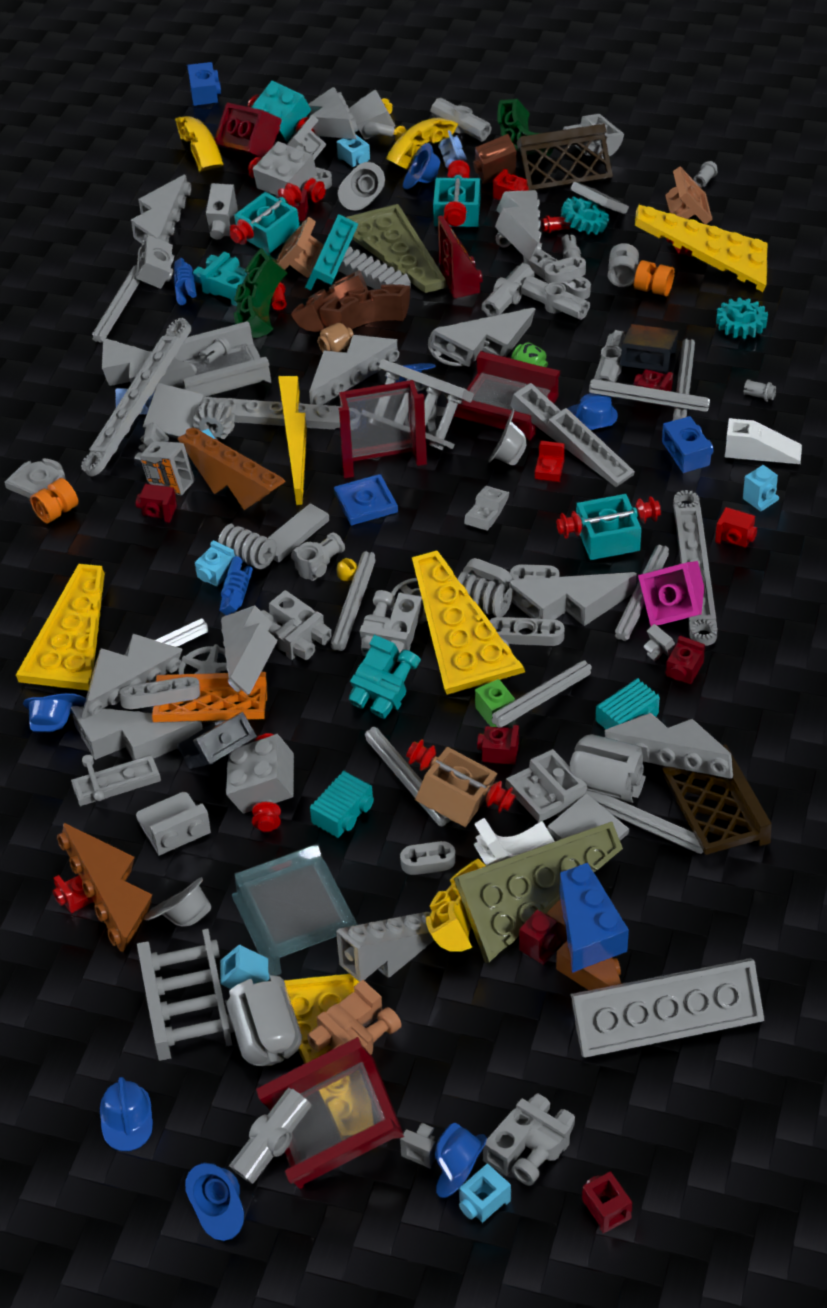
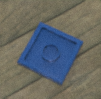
M381 474L334 487V494L351 526L398 512V505Z

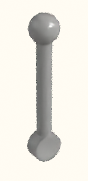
M85 755L82 758V763L88 769L95 791L94 799L102 801L105 794L100 790L92 766L94 763L93 757Z

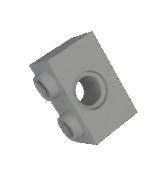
M147 235L138 250L136 279L160 289L165 281L169 282L173 274V269H171L174 260L172 244Z

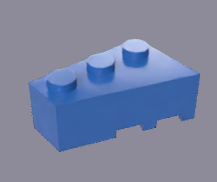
M588 862L560 872V899L567 932L572 973L627 952L629 929Z

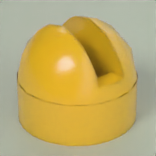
M342 559L337 564L338 578L343 581L353 580L357 569L356 563L352 559Z

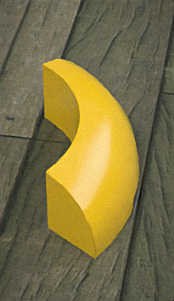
M190 116L175 119L181 140L184 139L186 142H192L190 144L191 151L199 172L224 166L211 132L200 120Z
M432 118L419 122L408 129L397 140L386 159L408 170L414 155L423 144L428 142L435 143L450 137L448 130L453 135L458 123L444 118Z
M476 859L450 879L452 885L446 891H439L430 904L432 912L430 916L426 917L428 931L438 945L448 951L462 952L472 948L468 938L471 923L454 878L485 867L486 865L479 859Z

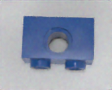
M212 62L187 65L193 106L218 103L217 94H221L218 71L213 70Z
M691 416L663 424L662 443L683 473L710 465L711 454H713L712 443L705 438L701 427L698 424L696 425Z

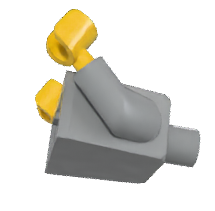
M376 89L349 108L357 124L358 131H360L364 139H369L376 135L390 137L395 135V141H397L406 132L404 126H398L394 129L395 124L389 115L392 113L393 105L389 103L388 99H381Z

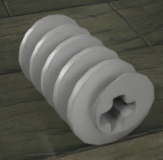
M233 524L227 525L220 533L218 543L234 550L235 557H240L243 560L242 562L258 569L267 567L272 562L277 550L275 540L260 536L255 532L252 533L247 529L244 530L240 526L235 527Z
M461 572L458 581L465 587L470 597L477 603L480 609L484 610V613L488 615L494 614L495 617H503L511 604L512 588H509L504 593V584H500L495 590L494 581H490L487 587H485V578H480L476 584L475 575H471L467 581V573Z

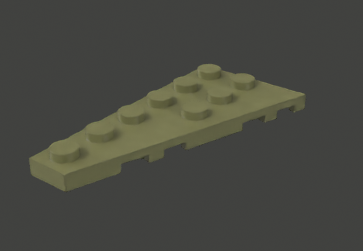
M398 204L346 217L358 223L352 238L354 241L389 267L392 266L395 271L400 270L402 276L406 273L410 282L424 293L446 288V279Z
M612 821L454 878L485 963L490 962L506 946L517 939L519 929L537 909L546 914L560 900V872L587 862L592 871L595 872L623 849Z

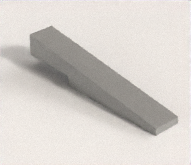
M532 383L513 394L510 405L512 408H515L517 412L531 415V422L556 442L563 443L565 449L615 487L634 475L635 471L567 408L561 411Z

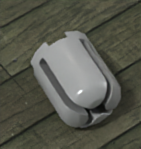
M594 734L585 735L577 743L575 752L572 754L570 761L571 774L582 779L587 784L586 790L633 803L632 797H639L646 776L642 775L643 759L649 760V751L646 747Z
M269 975L271 981L253 984L252 979L244 981L229 990L230 998L228 1001L225 1000L242 1057L253 1065L272 1066L280 1063L297 1052L301 1045L302 1034L285 982L280 976Z

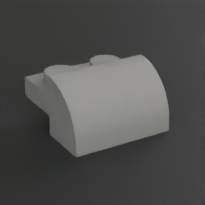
M600 114L582 116L581 124L563 127V130L605 123V137L609 157L618 150L624 137V133ZM600 141L591 142L588 146L597 155L602 150ZM575 144V146H576L579 150L583 151V149H581L580 147H578V146Z
M552 749L531 759L529 768L506 778L505 787L507 789L513 787L512 794L516 795V799L538 822H541L554 815L559 817L585 795L587 784L582 779L572 775L570 766Z

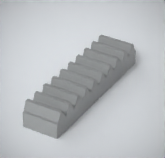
M351 246L348 247L338 269L339 272L345 275L360 270L366 285L374 289H381V285L389 284L410 286V280L406 273L402 276L400 270L395 272L392 266L388 269L386 263L381 265L379 260L374 262L371 256L367 259L365 253L360 255L359 250L353 252Z

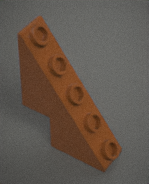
M189 428L184 435L177 438L180 443H184L187 454L213 493L216 494L228 486L244 510L286 482L274 472L269 471L197 428Z
M64 823L62 833L57 834L59 846L63 851H67L73 872L75 874L79 873L85 895L88 898L91 897L95 903L96 915L101 922H105L110 942L113 946L117 945L121 952H124L149 910L152 894L126 882L132 870L133 856Z
M560 899L546 913V915L557 921L558 939L565 943L557 951L556 969L588 990L624 984L621 983L619 978L621 970L617 958H609L572 973L567 932Z

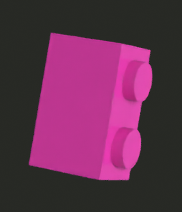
M698 561L686 562L638 575L651 626L702 614L704 583Z

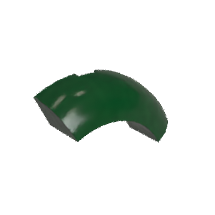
M518 99L500 100L497 121L500 125L501 135L508 134L515 149L518 151L517 141L520 137L541 133L529 131L528 119L530 113ZM550 148L545 155L550 156L554 148ZM534 151L526 152L528 156L541 157Z
M262 247L246 267L244 272L247 275L243 284H238L234 299L237 303V310L234 312L235 323L240 324L248 321L251 327L252 338L267 335L273 330L269 319L270 303L277 286L287 274L286 270Z

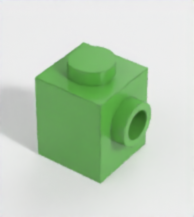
M499 679L475 689V708L490 727H497L491 721L493 718L492 714L515 701V698Z

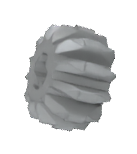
M214 399L209 402L203 401L195 410L193 426L200 431L209 429L216 440L219 437L225 439L233 431L235 414L231 412V406L223 405V400L220 403H216Z

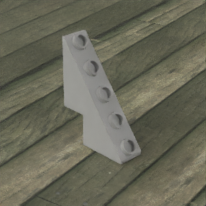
M332 87L308 104L311 108L309 115H313L319 120L313 127L317 136L356 139L355 132L358 131V127L341 92L337 93L336 89Z
M185 174L139 199L141 215L133 218L131 223L133 236L140 243L143 244L147 235L169 243V237L174 233V225L180 219V211L185 208L186 197L191 193V183L187 182Z
M505 191L496 210L500 216L495 227L528 261H531L534 255H539L542 243L539 242L541 232L539 231L541 221L538 220L540 200L537 199V191Z
M535 308L438 327L432 333L433 337L430 347L468 367L474 362L480 351L506 357L531 326Z
M353 335L347 353L323 351L309 391L310 404L323 405L338 396L339 392L346 391L374 373H377L381 370L378 367L382 359L395 362L399 357L397 339Z
M103 339L102 369L109 386L131 382L132 384L152 351L139 349L135 346L119 343L118 341ZM173 359L167 368L166 374L158 383L176 388L184 386L183 379L195 376L197 369L189 362Z
M631 572L511 580L509 582V588H512L513 591L511 602L531 618L556 619L567 612L585 626L632 595L636 588L637 574Z
M255 605L224 616L221 619V631L225 646L224 655L227 660L226 669L229 675L228 682L236 692L242 690L247 695H250L278 641L269 632L273 622Z
M136 634L132 635L126 655L101 648L94 667L81 718L85 719L90 715L95 716L106 706L117 704L120 701V690L126 686L156 682L157 675L175 672L182 663L179 659L182 648Z
M84 706L71 707L74 725L95 760L125 747L133 761L150 755L154 759L178 749V743L202 730L201 721L153 722L152 713L102 709L97 715H90L82 719Z
M652 713L604 730L606 738L646 747L649 751V760L643 759V762L733 778L731 753L693 719L667 728Z
M431 912L417 913L338 929L336 933L340 966L359 982L365 980L377 969L386 977H391L434 941L426 925V917L430 916Z

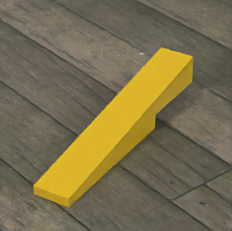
M278 376L296 505H303L307 439L305 413H298L300 396L298 376Z

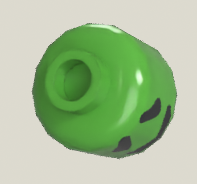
M530 342L523 345L519 344L511 359L543 367L548 365V362L545 361L546 352Z

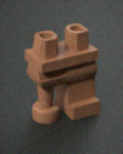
M362 980L354 986L352 994L339 1004L330 1007L326 1013L322 1012L317 1016V1026L307 1035L308 1044L316 1052H319L328 1045L335 1049L358 1037L365 1049L372 1055L373 1043L385 1032L389 1034L396 1032L402 1027L398 1015L391 1008L386 1007L382 1010L381 996ZM378 1019L377 1022H375L374 1024H372V1025H370L369 1027L365 1028L367 1025H369L370 1023H372L374 1020Z

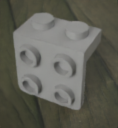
M181 792L144 808L136 814L139 824L158 855L211 833L208 812L203 803L196 806L186 792Z

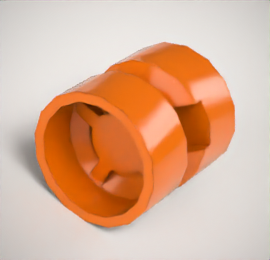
M642 260L636 270L634 289L643 292L652 290L653 294L667 297L674 280V268L665 265L656 267L655 263Z
M64 478L57 479L49 484L47 489L43 488L30 497L35 513L45 523L52 522L60 517L62 512L66 513L78 505L76 492Z

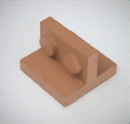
M678 167L673 171L677 187L672 188L666 194L669 212L685 219L695 214L704 224H707L712 220L706 193L681 167Z
M310 217L285 241L277 258V262L284 269L290 265L307 278L311 275L324 246L311 236L316 221Z

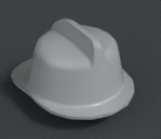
M371 162L361 163L342 181L339 186L338 197L344 207L354 211L361 210L369 205L384 187L385 176L380 166Z
M515 408L511 411L503 435L492 452L489 463L494 458L510 465H515L525 451V435L511 422Z
M203 878L197 879L185 890L158 904L144 916V920H150L162 914L179 926H189L198 922L211 909L210 902L199 886Z

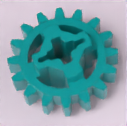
M574 196L572 200L567 198L561 209V217L565 218L564 222L571 223L570 227L579 232L585 230L587 234H590V232L594 234L602 233L609 222V214L605 213V208H599L598 203L590 199L585 201L583 197L577 199Z
M738 298L734 302L732 299H729V304L722 303L721 308L717 309L716 324L719 325V330H725V335L732 333L733 338L742 336L743 339H746L747 335L755 337L756 332L761 334L763 329H766L768 312H765L764 306L759 307L758 301L750 303L751 300L749 298L747 300Z

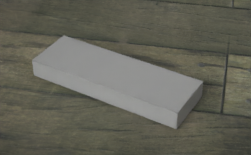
M310 503L269 536L268 539L275 540L277 543V550L273 560L279 563L296 547L329 521V514Z
M152 755L95 772L100 790L105 794L104 799L161 781ZM90 775L71 780L80 806L96 802Z

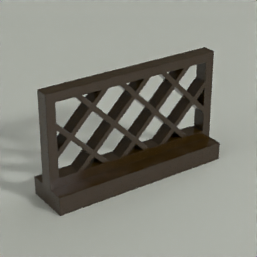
M605 123L520 137L517 141V147L521 154L524 176L527 179L529 190L548 189L572 185L573 182L585 183L612 178V169L605 137ZM600 141L602 150L598 155L588 148L591 142ZM576 144L583 149L578 158L567 152L570 145ZM550 148H555L562 153L556 162L545 155ZM534 151L541 157L534 165L527 160L526 152ZM584 152L595 158L590 168L579 160ZM563 155L574 161L569 171L558 164ZM543 158L553 165L548 174L537 167ZM597 160L605 165V174H598L592 170ZM576 164L587 171L583 177L577 178L571 173ZM555 167L566 174L563 180L556 181L550 177ZM534 170L545 178L541 184L532 185L530 176Z
M726 744L722 745L725 749H727L730 752ZM732 754L733 778L674 767L662 768V775L705 855L757 841L759 846L771 843L772 824ZM683 774L689 776V778L684 783L675 780L673 776ZM695 778L708 782L705 789L691 784ZM713 784L725 788L724 795L711 792ZM686 792L700 796L698 801L695 803L684 799ZM705 798L719 802L716 809L702 805ZM724 804L735 807L737 809L735 815L722 812ZM697 812L711 816L708 823L696 820L695 815ZM716 818L730 822L728 828L723 829L714 826ZM735 825L747 828L749 832L738 834L732 832ZM710 832L722 836L719 841L708 843L706 836Z

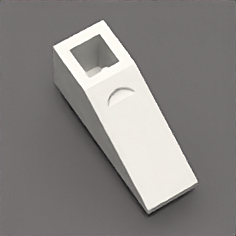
M729 418L725 457L800 464L802 444L756 421Z

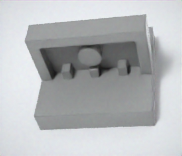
M311 115L286 145L312 154L315 160L326 146V143L311 131L319 120Z

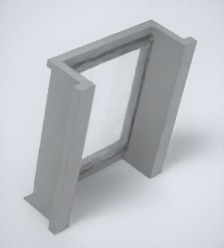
M248 321L187 337L179 349L178 355L174 358L183 362H189L197 369L195 376L183 379L184 386L181 388L203 394L204 397L258 383L261 380L271 383L269 361L267 357L261 358L253 344L251 327ZM225 338L231 347L229 353L225 356L221 355L209 365L205 364L203 361L210 355L201 359L200 351L212 345L215 339Z

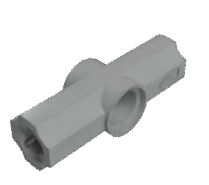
M442 98L436 99L431 106L430 112H432V116L458 123L454 132L466 133L480 141L486 140L491 133L492 127H490V123L473 115L472 110L466 106H456Z
M522 263L507 278L500 277L497 280L493 292L482 303V310L488 317L500 315L511 303L517 304L523 295L521 294V287L524 280L528 276L534 277V271L530 268V265Z
M528 276L521 287V294L544 303L546 311L550 313L564 312L582 320L586 317L590 308V302L566 292L565 285L559 282L548 284Z
M615 330L609 334L606 345L601 350V360L594 379L616 382L618 375L622 372L620 359L622 342L626 336L623 331Z
M288 1088L270 1113L260 1116L254 1122L249 1132L250 1139L229 1165L230 1168L247 1182L253 1184L274 1156H280L288 1148L292 1140V1131L310 1109L311 1103L294 1089Z

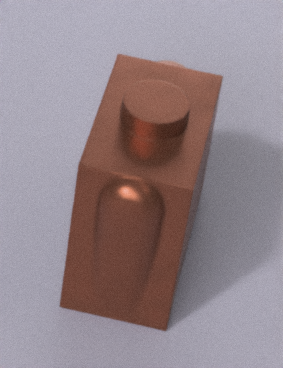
M508 134L475 148L476 161H473V166L476 173L479 174L483 185L492 183L503 169H507L508 174L516 175V149Z

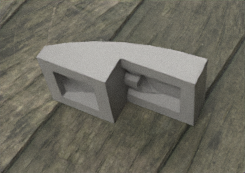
M485 486L476 495V503L465 515L464 524L488 531L506 504L509 492Z

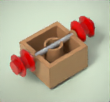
M423 739L419 743L415 741L412 743L406 757L410 758L408 764L419 763L420 771L429 768V766L431 767L424 776L415 799L416 801L464 827L468 825L485 800L487 807L493 803L498 805V813H501L503 809L509 810L516 795L512 794L513 787L507 791L503 789L502 781L493 784L497 775L496 772L449 747L438 758L435 756L436 750L434 745L430 748L424 747Z

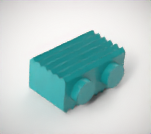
M639 678L635 679L596 706V721L605 729H609L649 713L656 717L659 713L660 697L651 688L644 685L643 681L640 682Z
M342 771L341 775L332 782L331 786H328V789H325L324 793L315 800L314 804H311V822L313 825H317L318 828L321 827L323 830H326L327 833L330 832L337 838L340 837L345 830L350 831L354 827L357 817L362 812H367L371 808L374 801L372 786L346 771Z

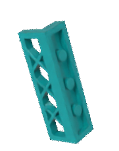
M338 214L305 288L311 290L317 278L332 285L358 223Z

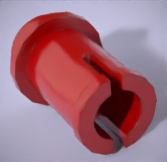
M547 215L541 219V229L547 234L556 230H569L570 225L567 224L570 223L564 222V217H550Z
M281 282L271 299L275 310H282L287 305L284 296L286 289Z

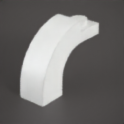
M485 818L475 823L480 835L476 837L478 842L474 846L486 866L555 842L542 821L527 831L511 837L496 835Z

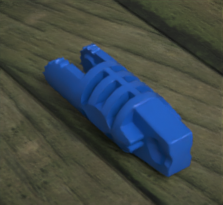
M180 258L174 262L173 277L177 302L180 305H184L187 303L186 296L190 295V297L194 298L197 295L192 266L184 262L183 258Z
M234 556L231 560L221 592L220 611L226 616L241 607L253 568L249 565L241 571L240 568L243 560L237 556Z

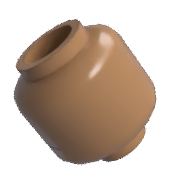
M336 323L321 330L318 344L322 352L345 353L348 351L354 334L351 328L346 327L342 323Z

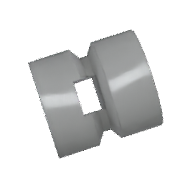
M618 244L610 251L608 278L612 284L618 287H627L634 283L639 261V253L634 246Z

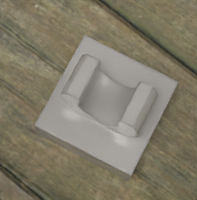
M155 422L146 425L145 434L140 438L144 444L140 445L139 449L144 452L152 442H168L169 437Z
M653 624L647 630L650 640L644 645V649L648 651L647 655L656 661L662 653L670 657L676 645L669 635Z
M422 1123L417 1133L406 1129L404 1137L400 1139L401 1156L431 1168L436 1159L434 1156L436 1148L434 1136L431 1135L434 1128Z

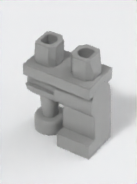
M286 590L269 603L270 614L265 610L261 611L273 622L269 632L278 640L276 643L278 650L286 652V657L291 660L296 656L308 660L315 652V645L313 644L315 640L325 645L332 638L331 629L324 624L323 615L318 611L315 612L311 607Z
M384 590L376 591L373 599L376 608L373 615H367L360 628L362 655H367L371 647L369 643L374 635L395 643L399 652L402 649L410 651V644L413 641L417 623L421 620L424 612L422 597L398 593L395 602V596L392 593ZM404 602H411L414 607L404 605ZM394 605L391 618L385 617L386 611L393 608Z
M539 1093L535 1094L529 1101L522 1098L516 1108L487 1139L483 1147V1161L506 1176L512 1170V1173L520 1182L532 1185L539 1176L537 1168L546 1159L556 1160L561 1152H564L569 1146L570 1133L575 1125V1116L565 1109H561L555 1118L547 1114L550 1110V1102ZM526 1147L532 1150L527 1159L521 1158L514 1164Z

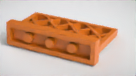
M266 672L260 673L250 695L245 694L242 690L236 692L228 682V673L157 675L156 682L183 677L197 678L200 685V696L194 700L154 706L152 712L153 722L228 720L240 712H243L247 719H264L267 701Z

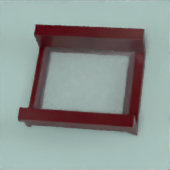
M480 351L477 355V375L467 388L468 391L474 393L472 401L469 403L462 400L461 404L458 403L453 418L458 417L505 429L513 409L510 406L513 394L526 385L532 383L553 404L559 397L558 377L560 371ZM514 410L511 422L531 441L538 427L531 422V415Z
M414 380L339 392L341 407L338 410L344 478L354 477L353 461L412 451L417 466L427 464L424 395L417 393Z
M358 1037L256 1089L260 1101L270 1111L288 1088L300 1093L312 1105L292 1131V1140L285 1150L291 1167L285 1170L288 1181L291 1184L294 1183L299 1189L304 1187L303 1184L393 1138L404 1137L375 1061Z

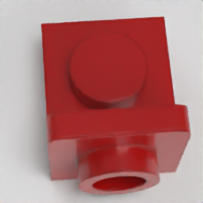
M540 441L535 479L560 482L564 465L565 445L563 443Z
M59 875L54 877L56 889L53 890V894L60 906L65 904L68 910L73 913L93 902L92 898H88L84 893L80 875L65 883Z

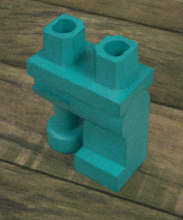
M223 252L219 257L210 255L206 261V269L197 267L193 271L194 281L202 284L204 293L229 298L232 305L237 306L234 299L238 284H243L247 273L244 272V268L240 267L238 258H230V254L227 252Z
M374 635L369 643L371 647L364 661L359 665L356 674L350 680L353 689L350 693L349 701L352 705L363 709L370 698L374 700L370 708L372 713L385 719L392 708L398 711L401 706L400 701L406 695L405 679L410 669L418 667L421 659L409 650L402 649L399 652L395 643ZM398 660L400 662V665L397 667L395 672L391 674V671Z

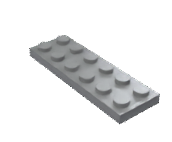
M751 958L571 994L581 1055L584 1058L764 1021L755 961Z

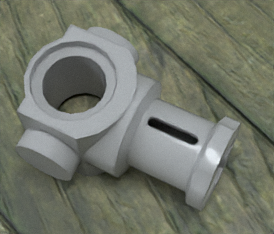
M332 532L321 543L305 542L296 547L291 553V559L295 561V569L298 570L302 578L314 581L324 575L327 570V564L330 563L332 556L345 551V545L340 536Z

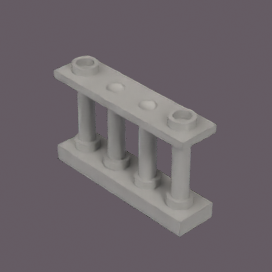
M382 359L378 368L386 371L385 376H387L385 384L396 383V380L399 381L400 377L407 379V381L414 380L416 389H419L420 385L427 387L426 391L428 394L424 402L425 426L437 396H440L441 392L448 394L447 399L449 401L436 435L433 436L426 433V439L430 440V446L443 450L444 446L453 449L455 444L444 440L458 403L461 404L462 400L471 403L474 393ZM405 392L394 421L383 417L391 395L380 396L373 413L364 409L361 411V414L369 417L368 422L380 427L382 423H386L409 432V426L403 424L408 412V392Z
M208 929L202 930L205 945L157 955V952L151 953L149 941L137 944L159 1061L170 1059L169 1046L175 1045V1042L223 1031L226 1046L232 1045L230 1033L234 1032L230 1015L226 1014L215 958L220 957L217 940H210ZM204 957L208 958L210 967L208 970L162 979V976H155V971L160 970L162 966ZM213 982L215 994L167 1004V1001L160 1002L159 996L165 995V991ZM218 1006L220 1015L218 1020L172 1029V1027L165 1028L164 1021L170 1020L169 1016Z

